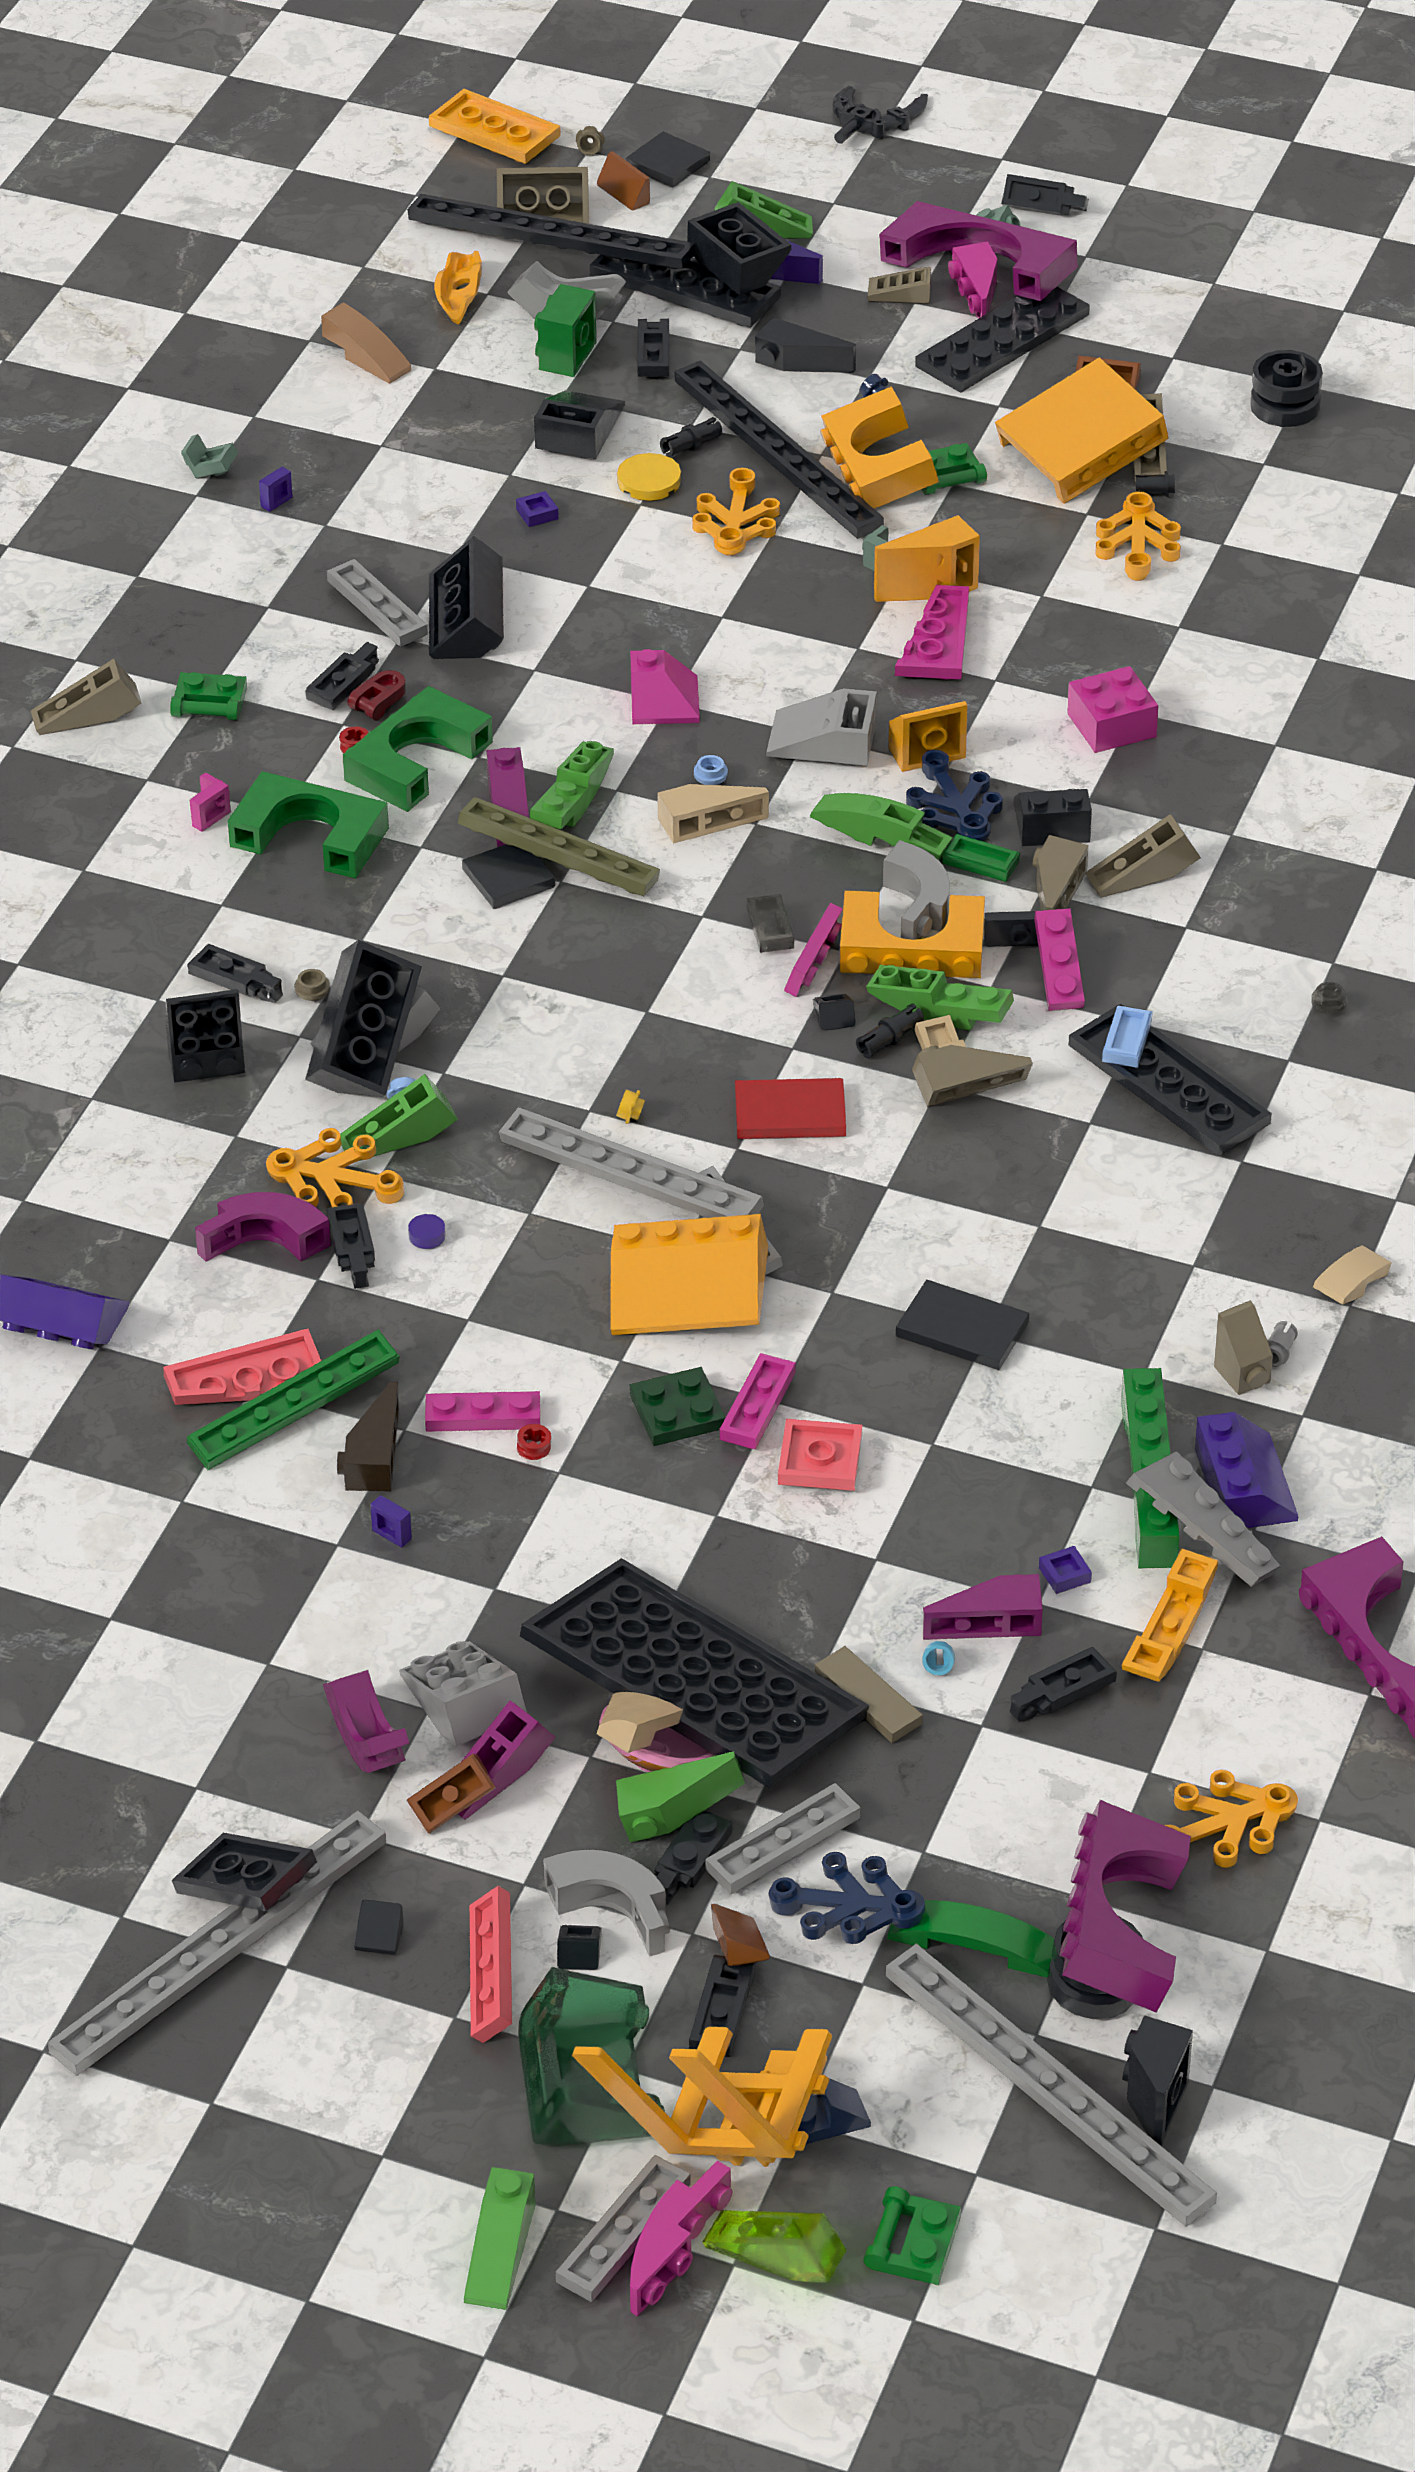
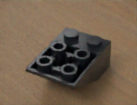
M566 390L545 398L534 416L535 449L596 460L625 406V401Z
M238 989L166 999L167 1044L174 1083L245 1073Z

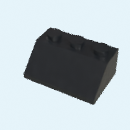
M739 202L688 220L687 242L695 243L696 254L693 257L739 295L747 294L766 286L792 250V245Z

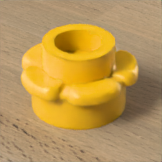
M626 1089L616 1116L625 1119L626 1124L629 1123L631 1118L639 1119L645 1100L639 1098L640 1090H637L635 1093Z

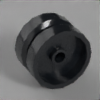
M1276 350L1258 358L1252 372L1253 388L1251 390L1250 405L1253 414L1259 420L1279 427H1296L1307 424L1316 418L1320 410L1321 401L1320 389L1323 376L1321 364L1314 357L1294 350Z
M1119 1916L1130 1929L1143 1938L1132 1923ZM1064 1921L1057 1928L1047 1978L1052 1997L1064 2009L1074 2015L1085 2018L1106 2019L1126 2012L1133 2003L1062 1975L1065 1958L1060 1956V1949L1067 1935V1932L1063 1931Z

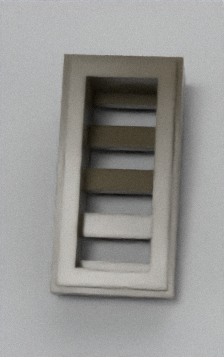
M931 267L869 278L868 301L928 304L930 301Z

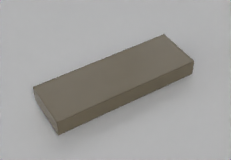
M843 1646L815 1664L816 1674L869 1705L865 1720L891 1743H894L923 1724V1714L846 1646Z

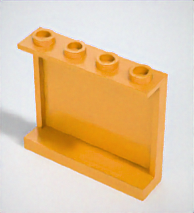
M1100 357L995 422L1001 445L1004 447L1011 443L1053 482L1057 498L1064 504L1169 439L1164 415Z

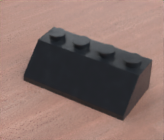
M473 536L429 573V656L433 659L481 658L488 651L496 649L504 639L503 557Z
M360 940L341 952L305 1080L336 1093L375 1097L386 1096L422 966Z

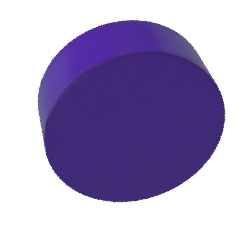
M422 1214L414 1217L408 1225L410 1242L422 1249H431L439 1246L446 1237L444 1221L433 1214Z

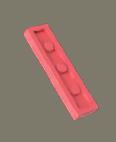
M500 1886L495 1887L469 1905L471 2037L482 2043L512 2024L510 1892Z

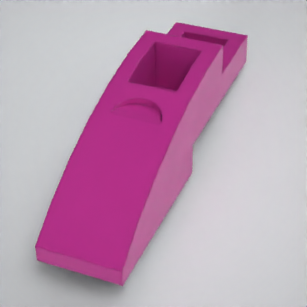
M717 2160L691 2188L676 2180L651 2212L639 2237L631 2266L630 2309L631 2313L637 2317L649 2304H656L662 2297L666 2286L676 2276H682L690 2267L693 2259L691 2239H695L701 2233L706 2221L716 2210L722 2211L732 2197L731 2168Z

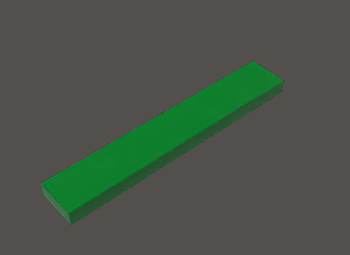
M378 1329L187 1436V1444L208 1471L397 1365L400 1356Z

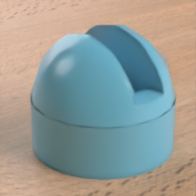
M944 1641L930 1643L925 1648L922 1657L924 1668L933 1675L948 1673L955 1661L953 1648ZM936 1649L943 1650L944 1664L937 1665Z

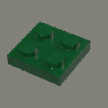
M702 1366L629 1384L631 1399L653 1446L718 1431L726 1418Z

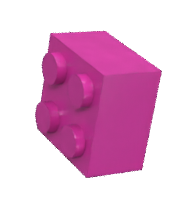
M1131 666L1069 682L1067 714L1095 753L1157 737L1159 705Z

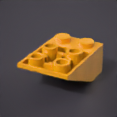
M957 515L875 546L874 600L876 602L929 600L936 585L969 586V591L977 589L980 535Z

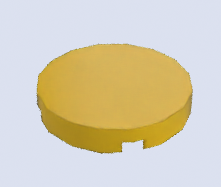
M637 454L625 459L619 465L617 483L623 493L624 490L629 492L630 497L645 501L661 500L668 497L669 492L673 489L674 492L679 489L681 470L678 463L662 454Z

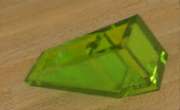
M722 2210L702 2241L707 2249L789 2280L805 2282H829L847 2251L825 2213Z

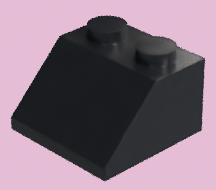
M1088 789L1020 792L1014 796V807L1022 846L1044 845L1049 835L1078 843L1090 842L1092 809Z
M1144 2015L1138 2030L1131 2029L1128 2034L1124 2054L1129 2055L1124 2067L1122 2080L1128 2082L1127 2101L1147 2135L1162 2146L1189 2084L1193 2030Z

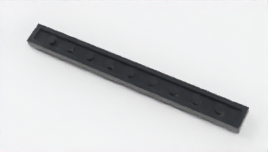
M420 194L407 209L409 220L419 221L423 224L446 226L450 229H463L474 231L478 234L501 236L505 239L529 241L532 244L551 245L560 249L584 251L587 254L606 255L615 259L639 261L642 264L661 265L670 269H683L696 254L695 243L426 194Z
M701 360L675 371V382L854 537L859 539L873 533L880 526L884 525V517L859 495H854L853 491Z

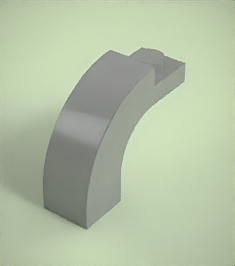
M899 840L884 859L883 887L903 893L914 900L901 917V938L917 940L926 937L931 929L940 932L946 926L949 916L950 881L944 866L932 854L920 847Z
M577 1850L544 1858V1884L558 1915L589 1906H605L616 1909L633 1922L649 1957L665 1952V1934L670 1932L666 1916V1892L661 1882L649 1869L631 1858L602 1850Z

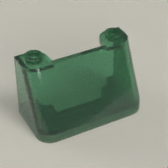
M551 1967L521 2012L518 2036L531 2133L536 2144L557 2147L651 2136L572 2056L575 2047H600L640 2086L633 2039L640 2029L645 2028L649 2019V2007L645 2004L643 1986ZM646 2093L665 2112L659 2097L655 2094Z

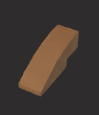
M343 302L321 315L322 336L344 348L345 359L389 384L411 371V364L394 343L370 320Z

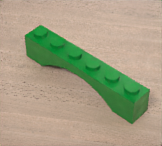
M1161 1368L1123 1369L1121 1405L1123 1425L1129 1444L1132 1475L1171 1454ZM1141 1487L1137 1492L1133 1490L1138 1569L1172 1568L1178 1557L1179 1550L1178 1518L1169 1510L1164 1515L1152 1505L1156 1499Z

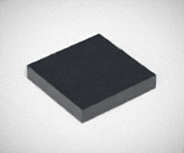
M663 131L626 157V161L646 176L673 188L710 161V151Z
M505 844L462 860V870L493 909L555 887V877L541 859L531 852L514 845Z

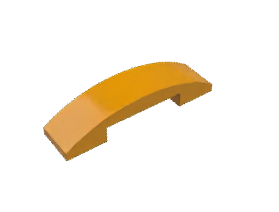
M1181 1549L1167 1576V1587L1142 1636H1136L1122 1663V1670L1157 1682L1167 1674L1179 1656L1197 1621L1218 1568V1560Z

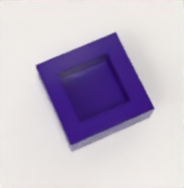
M280 467L259 481L262 508L271 512L293 498L291 471Z
M546 491L516 499V510L528 527L559 519L558 507Z
M380 1495L370 1504L372 1531L403 1548L412 1539L410 1512Z
M1075 1546L1039 1557V1569L1056 1594L1091 1583L1092 1571Z

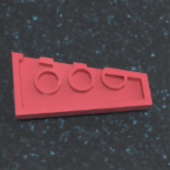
M304 1329L164 1366L163 1371L175 1405L249 1401L319 1363L321 1359L309 1329Z

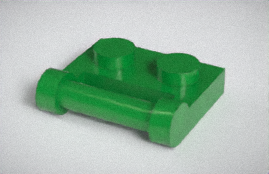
M967 443L930 450L928 452L932 457L939 482L921 490L925 495L935 493L936 489L973 481L976 484L984 483L987 481L985 465L979 463Z
M180 672L175 694L171 698L170 714L173 717H182L183 714L227 716L228 720L238 721L247 690L246 676H233L230 674L216 675Z
M896 2186L887 2188L882 2201L885 2209L873 2245H869L863 2258L864 2264L875 2271L939 2285L961 2218V2206L913 2196L905 2189ZM902 2214L911 2216L912 2220L901 2254L899 2255L891 2253L889 2248L900 2215Z

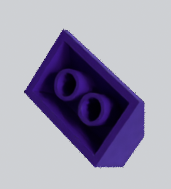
M0 1275V1321H3L2 1328L6 1330L24 1333L25 1327L38 1330L37 1337L59 1341V1337L62 1335L73 1338L71 1343L73 1346L93 1350L94 1344L109 1343L129 1307L130 1301L29 1277Z
M1236 1412L1197 1417L1195 1451L1206 1484L1217 1492L1225 1505L1244 1522L1245 1527L1253 1528L1298 1521V1513L1270 1433Z

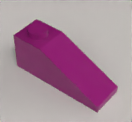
M521 748L486 750L491 803L529 818ZM496 839L497 847L505 845L501 840Z
M1039 1574L999 1575L923 1607V1640L1041 1636L1043 1607Z
M511 1700L464 1757L466 1759L472 1754H477L496 1786L494 1790L458 1814L464 1820L528 1772L556 1738L543 1725Z

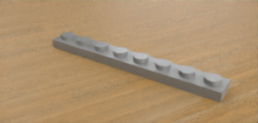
M519 1107L499 1131L501 1142L707 1218L758 1214L764 1207L761 1195Z

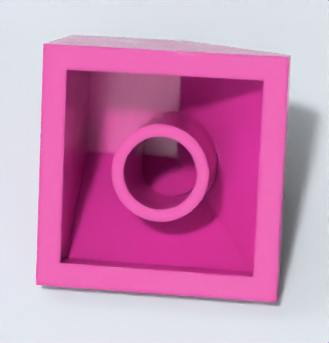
M645 649L630 651L632 725L700 723L698 675L665 650Z

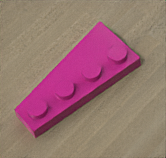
M935 586L923 610L921 621L916 623L914 634L911 640L907 641L902 658L898 659L895 664V676L940 678L944 680L962 679L969 586Z

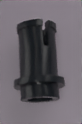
M1164 471L1165 474L1135 475L1136 492L1165 494V497H1169V493H1175L1174 474H1168V471Z

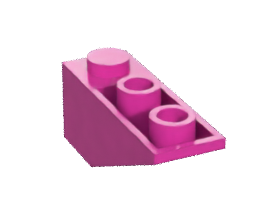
M988 241L953 247L952 261L948 263L951 279L956 280L961 296H965L968 301L970 312L972 314L975 313L978 319L989 313L997 285L998 258Z

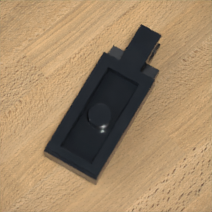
M1007 174L1001 204L1002 206L1008 205L1011 208L1062 216V214L1069 215L1070 209L1087 212L1089 199L1085 195L1074 194L1075 188L1068 186L1066 183Z
M366 642L354 654L344 652L306 688V699L330 710H335L353 690L358 688L373 673L376 668L375 665L379 662L378 646Z
M209 943L187 964L188 974L230 990L238 989V992L243 995H248L249 997L258 995L261 1000L276 1003L283 996L282 980L272 976L266 970L265 964Z
M363 1203L326 1208L338 1267L340 1266L341 1272H351L354 1289L369 1287L367 1268L375 1267V1252Z
M1090 1647L1029 1676L1028 1683L1021 1687L1022 1690L1011 1696L1010 1713L1018 1722L1035 1717L1038 1712L1041 1715L1048 1714L1116 1682L1117 1672L1094 1647Z
M704 1810L684 1824L657 1862L654 1870V1875L657 1876V1879L665 1889L667 1905L681 1886L686 1889L688 1887H695L706 1871V1859L720 1851L732 1834V1821Z

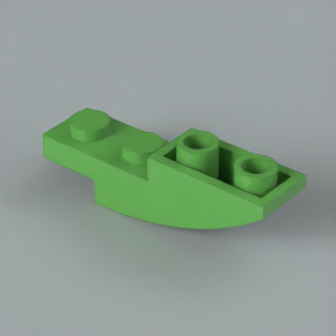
M582 741L557 768L556 782L530 809V818L558 829H562L565 825L574 827L595 797L613 758L614 748L605 747L596 741Z
M858 793L825 794L810 814V818L821 822L827 827L838 830L858 842L872 846L875 840L879 838L895 846L901 840L922 848L939 861L953 838L923 824L925 812L909 805L874 795Z
M880 965L866 986L868 993L900 1011L913 1003L917 1005L916 1009L920 1008L924 1020L950 1015L954 1028L971 1030L977 1020L1001 1023L1014 1002L1013 993L1010 989L947 983L944 971L896 967L894 965Z

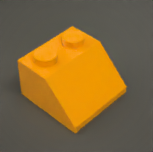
M965 701L900 715L889 721L888 748L902 772L922 768V756L930 750H941L947 753L949 762L966 758L968 705Z

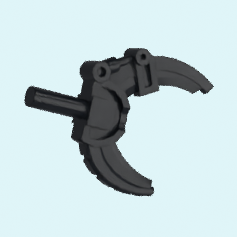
M848 86L838 92L833 99V112L840 119L841 125H845L834 135V139L837 143L842 144L856 131L860 133L868 132L875 138H882L885 131L892 130L896 126L901 130H908L910 120L916 118L925 110L928 94H921L920 97L915 98L911 104L903 109L898 106L888 109L887 114H881L877 108L871 109L864 104H854L852 97L855 89L852 86Z

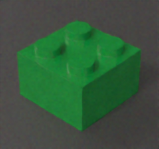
M560 284L554 294L549 295L546 306L542 312L537 313L534 322V329L538 331L535 355L539 357V370L575 377L597 343L595 291Z

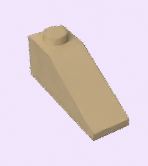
M688 784L658 792V820L673 844L769 818V791L766 787Z

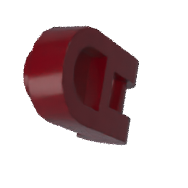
M393 670L381 671L351 692L347 702L348 706L356 711H365V715L374 721L380 720L385 710L405 695L406 683L404 675Z

